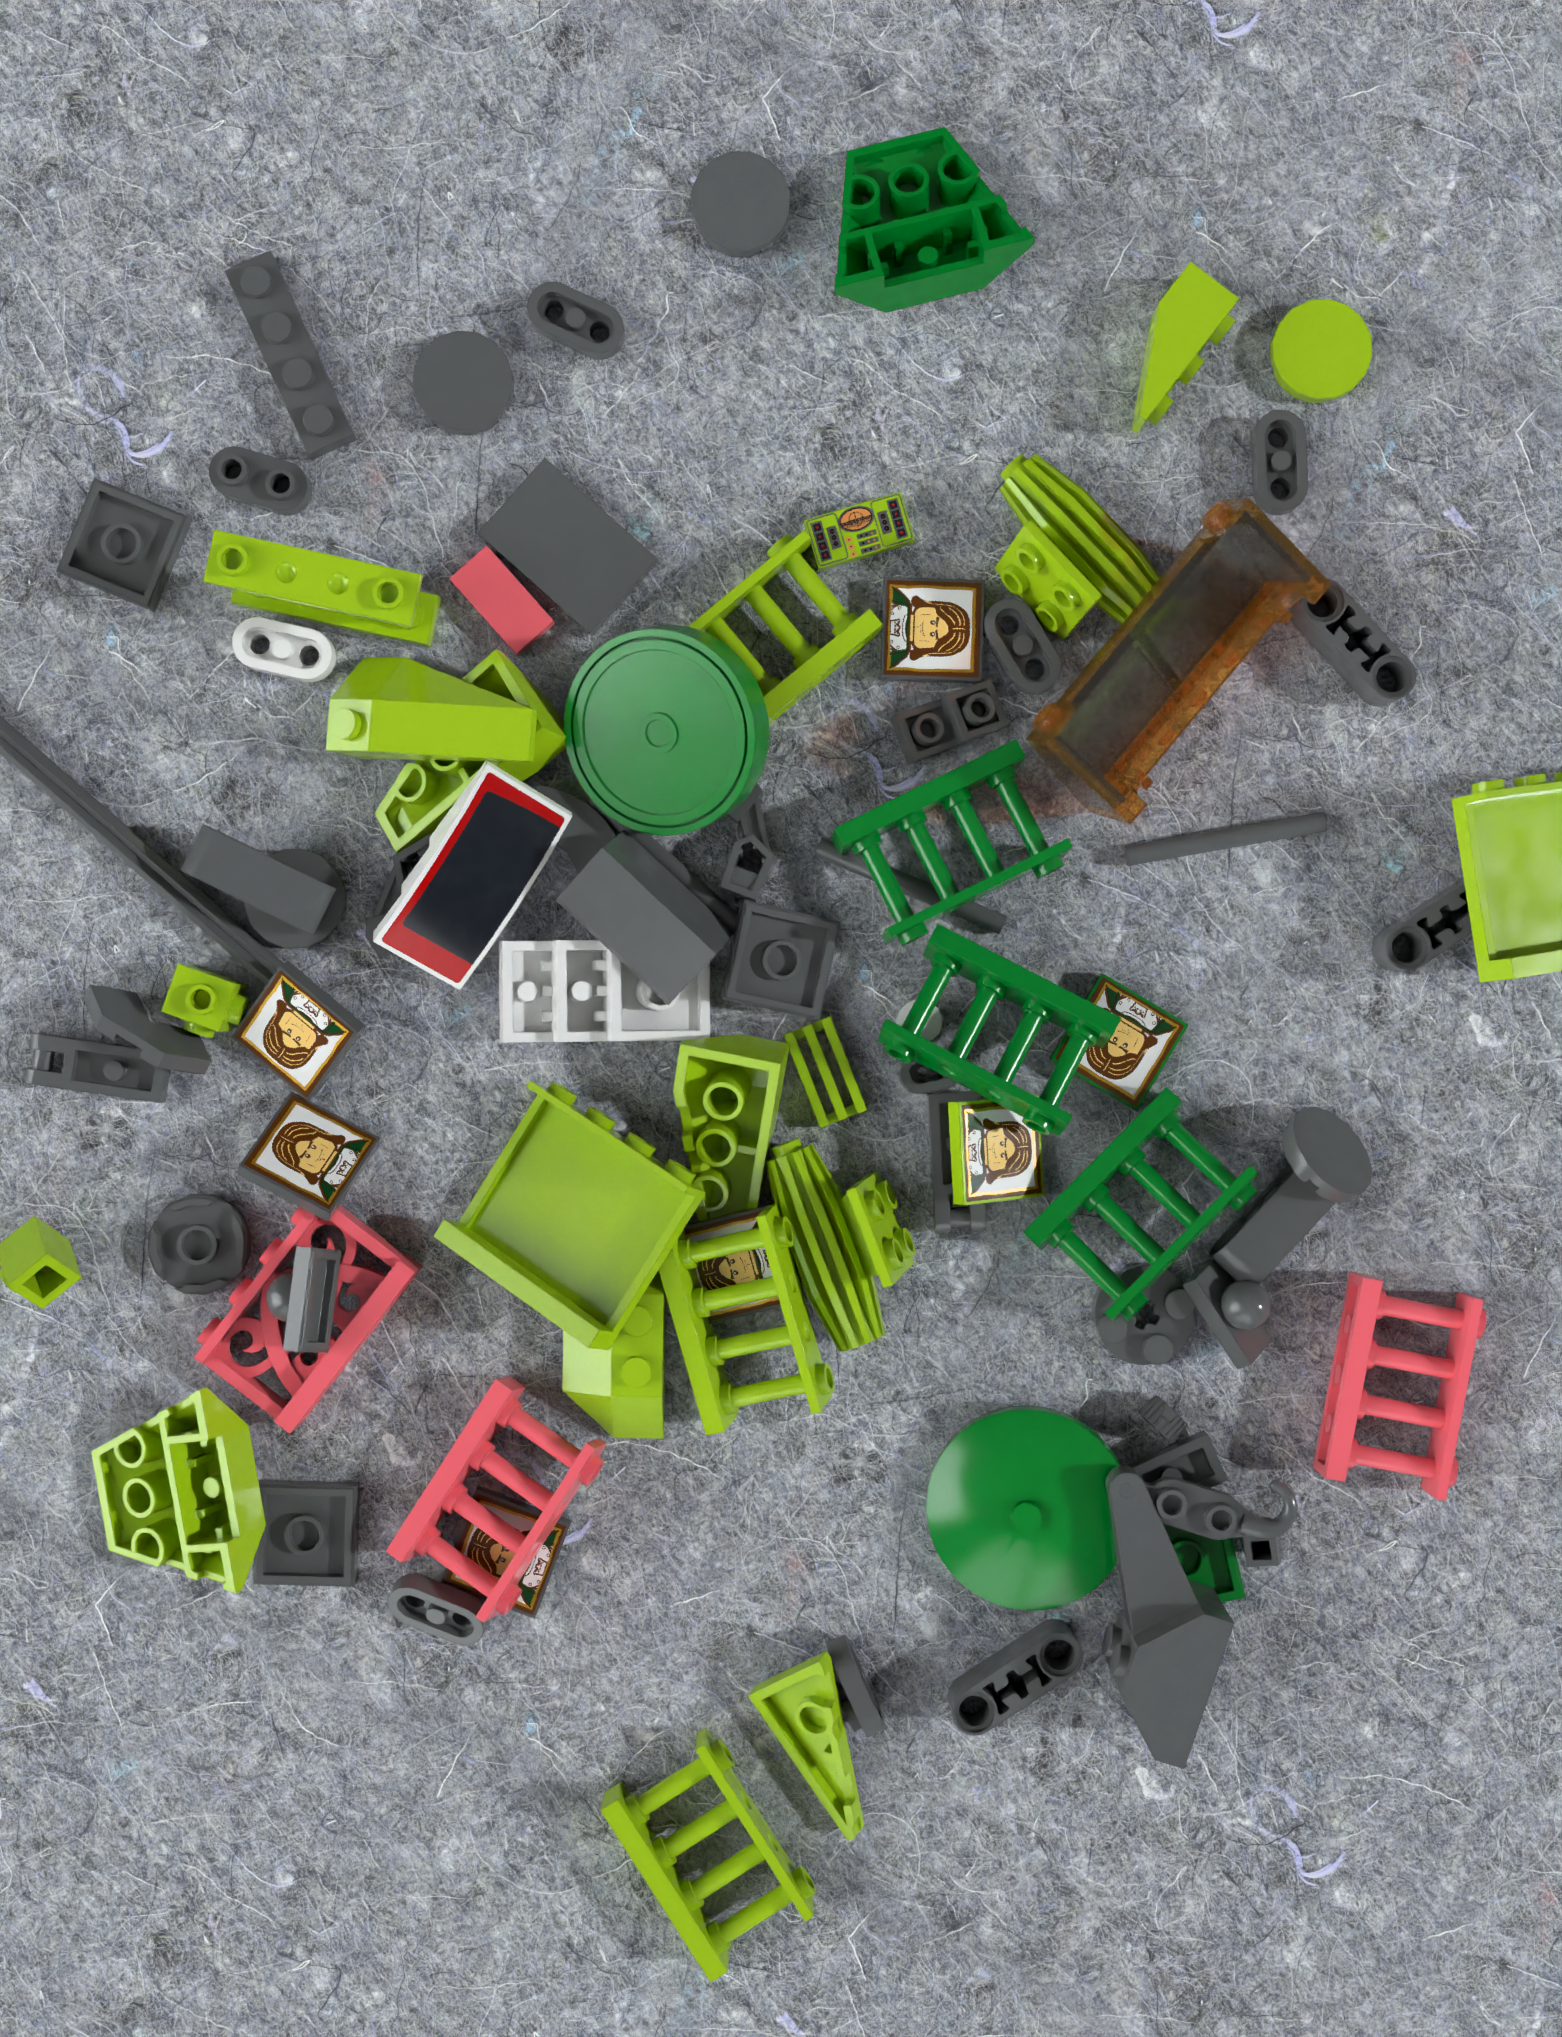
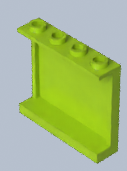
M1562 772L1555 773V782L1550 783L1546 782L1545 774L1513 779L1514 787L1505 788L1504 779L1475 783L1471 785L1473 794L1451 799L1480 983L1562 971Z
M530 1080L526 1087L537 1094L536 1098L459 1222L444 1219L433 1237L587 1348L609 1350L706 1192L692 1183L696 1174L672 1159H669L665 1165L652 1156L656 1148L644 1139L631 1132L624 1138L612 1130L616 1121L592 1106L585 1112L573 1104L578 1096L555 1081H551L549 1086L546 1087Z

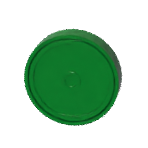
M657 625L619 635L607 641L588 657L575 676L569 690L564 713V735L566 736L565 745L572 769L590 799L613 820L633 830L652 835L673 836L696 831L723 818L735 810L751 793L760 778L767 758L770 733L769 718L762 691L755 677L744 661L729 646L701 630L681 625Z

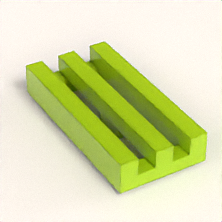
M831 1016L784 1034L786 1042L790 1044V1053L820 1129L867 1110ZM822 1030L826 1032L853 1104L844 1107L816 1032ZM801 1038H807L834 1107V1112L828 1114L824 1112L797 1040Z

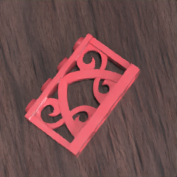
M339 1205L329 1222L298 1207L290 1219L296 1225L285 1240L277 1237L267 1247L259 1259L265 1265L254 1280L246 1277L237 1286L228 1299L234 1305L223 1320L215 1317L197 1339L203 1346L194 1359L201 1364H205L275 1418L274 1422L289 1434L303 1423L423 1267L410 1255L402 1253L342 1205ZM322 1225H333L343 1232L346 1241L345 1255L339 1267L333 1321L343 1332L338 1339L331 1336L328 1353H318L316 1362L308 1364L302 1358L303 1352L292 1359L291 1351L283 1350L284 1333L282 1321L274 1317L268 1309L266 1294L270 1283L279 1275L293 1272V1267L281 1270L294 1255L296 1246L312 1247L311 1238L315 1230ZM327 1238L328 1244L326 1249L335 1250L333 1241ZM359 1243L392 1268L387 1275L365 1266L353 1264ZM344 1282L352 1283L346 1295L354 1293L360 1299V1304L355 1310H346L340 1304V1294ZM261 1297V1319L246 1316ZM239 1331H248L252 1335L253 1342L250 1347L242 1350L254 1353L266 1347L269 1357L255 1365H242L236 1362L230 1352L232 1337ZM273 1366L284 1387L291 1394V1400L289 1402L255 1376L264 1373Z

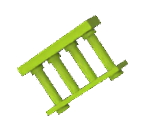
M214 530L203 580L207 584L233 589L230 602L235 606L429 648L432 645L441 598L438 595L420 591L423 576L418 573Z
M805 530L795 538L789 533L779 539L767 551L770 559L688 626L706 632L721 640L744 661L762 691L769 725L878 636L883 625L871 609H868L860 617L855 612L849 614L805 561L802 555L810 549L811 537ZM785 569L834 626L831 632L835 635V638L821 649L816 644L809 645L763 589ZM745 602L751 605L795 658L792 664L796 667V670L782 682L777 676L770 677L724 621Z
M778 1203L768 1205L756 1217L758 1228L694 1242L691 1238L686 1239L683 1229L659 1268V1274L706 1436L725 1432L738 1416L739 1407L806 1394L811 1415L821 1413L835 1390L832 1369L828 1363H823L797 1269L790 1247L794 1244L791 1223L786 1216H781ZM765 1248L772 1277L713 1290H707L705 1286L699 1287L694 1269L698 1267L699 1262ZM778 1296L786 1322L784 1326L722 1339L720 1335L714 1334L712 1324H709L707 1317L711 1316L713 1310ZM792 1345L800 1374L737 1387L733 1383H728L724 1369L726 1359Z
M704 1728L697 1733L695 1751L699 1755L697 1759L640 1795L635 1792L630 1795L622 1782L616 1784L604 1792L600 1811L711 1983L728 1972L729 1949L732 1947L731 1941L792 1902L804 1921H808L814 1917L813 1895L817 1891L806 1869L802 1865L795 1868L731 1767L735 1765V1762L726 1744L720 1738L714 1741L707 1729ZM711 1775L726 1800L667 1838L663 1835L657 1837L647 1822L650 1820L649 1814ZM738 1817L754 1842L695 1880H692L690 1877L684 1880L675 1866V1863H677L676 1856ZM766 1860L781 1885L720 1923L718 1920L711 1922L702 1908L704 1899Z

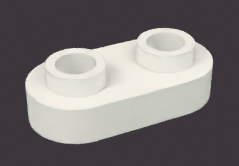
M253 617L240 623L232 637V648L235 656L253 670L305 682H317L326 678L332 672L336 663V652L333 644L322 633L314 629L261 617ZM261 638H268L270 642L268 651L264 654H256L255 643ZM317 649L319 653L318 661L310 666L305 665L303 657L306 651Z

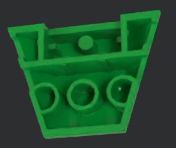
M946 127L847 151L841 233L838 243V265L834 285L836 295L888 313L985 288L1034 245V236L1026 227L1021 228L1007 211L1005 200L1001 195L995 196L980 178V169Z

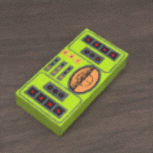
M901 492L804 520L805 531L811 537L810 547L818 572L911 545L915 541Z

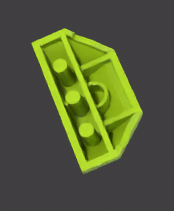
M659 1270L609 1350L587 1348L563 1330L562 1391L613 1438L664 1439L667 1298Z

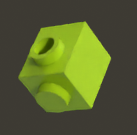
M177 964L161 1012L186 1020L183 1029L204 1037L213 1038L215 1031L232 1032L234 1025L239 1026L246 1016L250 1002L249 997L245 996L248 984L194 965Z
M35 1215L0 1243V1278L10 1290L18 1293L42 1310L82 1278L69 1239Z

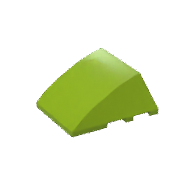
M205 1387L192 1393L178 1404L159 1412L157 1416L145 1423L131 1428L91 1451L109 1551L155 1567L166 1564L185 1571L188 1578L199 1580L204 1577L222 1583L223 1590L236 1594L243 1590L263 1535L266 1521L249 1425Z

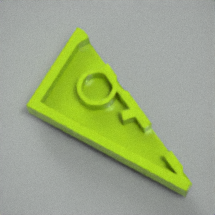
M825 1651L756 1684L748 1697L847 1841L856 1838L859 1831L862 1830L864 1820L832 1660L828 1652Z

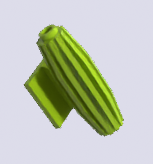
M1020 454L1002 471L1000 476L1005 483L1001 486L1000 492L1023 527L994 570L1000 575L1004 586L1011 593L1019 595L1035 612L1038 622L1045 629L1054 632L1063 641L1071 634L1091 608L1096 605L1136 636L1140 637L1175 604L1176 600L1142 549L1085 489L1038 454L1032 455L1029 459Z
M799 1137L771 1148L774 1157L766 1161L773 1201L774 1204L778 1203L781 1216H786L791 1223L794 1244L790 1247L807 1299L839 1352L855 1349L877 1340L885 1334L874 1276H879L883 1288L892 1286L914 1264L912 1257L915 1256L913 1239L907 1228H900L894 1209H897V1199L891 1184L887 1180L882 1181L879 1171L876 1170L867 1174L846 1190L847 1194L843 1196L813 1143L803 1146Z

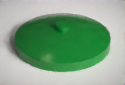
M1020 1405L1000 1408L983 1414L966 1424L951 1438L934 1466L928 1486L926 1502L927 1523L934 1547L947 1569L962 1585L991 1603L1006 1608L1026 1611L1047 1610L1070 1604L1093 1591L1105 1580L1117 1564L1105 1482L1108 1473L1113 1468L1120 1466L1109 1446L1095 1431L1080 1420L1064 1412L1041 1406Z

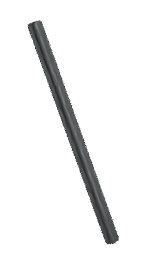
M0 716V754L262 983L267 985L278 967L284 962Z

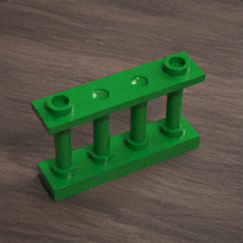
M1017 739L834 828L831 839L839 854L842 855L853 850L855 856H862L896 923L886 928L882 934L886 945L897 939L902 946L912 943L929 933L926 927L927 924L1034 872L1037 879H1040L1064 866L1061 858L1073 848L1071 842L1067 838L1049 847L1014 780L1018 776L1015 769L1019 768L1026 757ZM987 783L991 790H997L1031 857L1007 869H1004L969 802L973 798L970 792ZM942 805L946 812L952 811L986 879L960 892L924 824L928 820L925 814ZM897 827L901 834L906 833L941 900L916 914L913 913L879 847L883 842L880 836Z
M937 924L923 954V957L931 960L930 964L933 968L902 1026L886 1019L877 1042L885 1045V1052L893 1058L904 1063H911L914 1060L1022 1116V1122L1033 1131L1044 1135H1050L1053 1132L1060 1136L1073 1115L1058 1108L1087 1048L1096 1045L1103 1049L1113 1036L1121 1017ZM960 975L976 983L975 987L978 992L950 1046L946 1050L921 1037L920 1034L949 979ZM1005 998L1020 1006L1024 1015L992 1074L965 1059L996 1000ZM1051 1022L1067 1030L1069 1040L1040 1097H1037L1011 1083L1041 1025Z
M1167 1087L1023 1231L1041 1251L1048 1244L1054 1249L1059 1246L1115 1301L1104 1312L1113 1322L1121 1315L1127 1321L1133 1318L1149 1301L1143 1293L1229 1206L1237 1212L1257 1192L1252 1183L1257 1179L1258 1172L1251 1165L1237 1178L1180 1124L1182 1118L1177 1113L1182 1109V1101ZM1155 1136L1161 1141L1166 1138L1223 1192L1202 1214L1144 1160L1147 1155L1142 1149ZM1119 1172L1125 1177L1130 1174L1187 1228L1166 1251L1108 1196L1111 1191L1106 1185ZM1083 1208L1089 1213L1095 1210L1151 1265L1130 1287L1073 1232L1075 1226L1071 1221Z

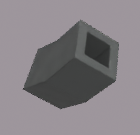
M1250 1536L1242 1537L1247 1567L1280 1565L1282 1559L1280 1536L1273 1539H1257ZM1254 1541H1268V1543L1254 1545Z

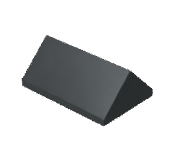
M625 830L604 845L556 899L563 908L668 1005L734 935V932Z

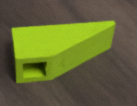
M1191 261L1160 300L1150 319L1131 429L1136 434L1139 433L1147 421L1151 422L1154 426L1158 424L1174 402L1168 394L1175 384L1180 381L1185 386L1188 385L1205 362L1199 356V353L1208 341L1217 346L1236 322L1229 314L1239 298Z

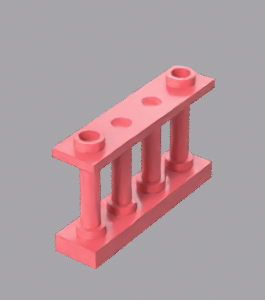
M1350 1271L1313 1468L1326 1479L1346 1482L1348 1468L1353 1469L1355 1464L1422 1477L1421 1489L1435 1499L1446 1501L1448 1487L1452 1488L1458 1475V1461L1454 1455L1476 1339L1482 1337L1486 1327V1311L1482 1308L1484 1300L1467 1293L1457 1292L1455 1308L1387 1296L1386 1291L1382 1290V1280L1367 1274ZM1384 1315L1451 1328L1445 1358L1377 1345L1376 1340L1373 1339L1376 1319L1380 1320ZM1376 1365L1440 1377L1441 1382L1436 1407L1368 1395L1367 1390L1363 1389L1366 1370L1372 1369ZM1364 1415L1432 1427L1427 1456L1423 1457L1358 1444L1357 1439L1354 1438L1357 1419H1362Z
M511 1376L495 1379L386 1549L388 1554L401 1563L418 1555L424 1557L428 1554L488 1597L475 1616L483 1623L499 1613L505 1616L515 1605L522 1593V1589L517 1584L581 1484L589 1486L602 1469L605 1461L599 1456L607 1443L598 1438L587 1442L581 1451L522 1410L523 1403L518 1399L526 1387ZM501 1426L504 1429L511 1426L570 1468L555 1493L549 1491L494 1452L496 1446L491 1441ZM473 1469L476 1471L484 1469L543 1511L527 1537L467 1494L468 1488L464 1486V1483ZM454 1511L515 1554L500 1579L493 1576L440 1537L441 1531L436 1527L446 1512L452 1514Z

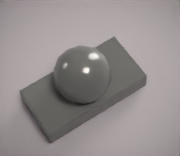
M296 1246L293 1272L279 1275L270 1283L266 1294L267 1307L274 1317L286 1322L283 1350L328 1353L341 1250Z
M1213 1258L1206 1260L1184 1282L1183 1287L1235 1367L1239 1370L1252 1365L1272 1341L1263 1327V1324L1270 1315L1272 1303L1267 1291L1260 1284L1250 1280L1234 1282L1230 1274Z

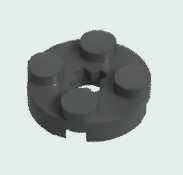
M1145 1262L1136 1263L1132 1266H1126L1119 1271L1116 1270L1114 1273L1130 1287L1151 1265ZM1166 1270L1143 1293L1149 1301L1153 1302L1151 1311L1156 1314L1152 1323L1146 1322L1143 1327L1134 1326L1136 1323L1135 1316L1127 1321L1121 1315L1113 1322L1104 1312L1115 1301L1099 1286L1092 1302V1317L1095 1322L1096 1332L1104 1346L1119 1359L1135 1365H1161L1170 1361L1173 1355L1177 1354L1188 1342L1195 1323V1304L1184 1289L1183 1282L1169 1270Z

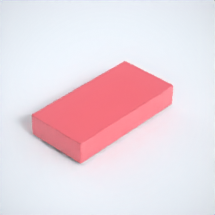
M487 545L449 578L518 657L555 625L554 620Z

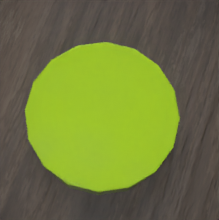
M1332 299L1309 300L1292 308L1275 328L1269 345V360L1271 359V365L1274 369L1273 375L1278 385L1293 398L1310 404L1333 401L1348 395L1366 375L1372 359V338L1363 318L1348 305Z

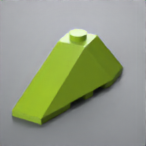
M495 649L461 679L537 710L534 762L489 761L518 780L523 781L541 770L566 748L564 722L554 705L502 651ZM415 760L414 763H407L374 813L396 853L401 852L435 831L485 761Z
M364 657L329 699L326 750L361 759L534 762L537 710L406 657Z
M744 1034L681 1041L673 1094L676 1108L679 1107L684 1132L682 1135L684 1151L688 1153L691 1171L696 1174L692 1183L706 1192L696 1208L698 1222L760 1206L767 1171L766 1161L769 1160L790 1047L789 1043Z

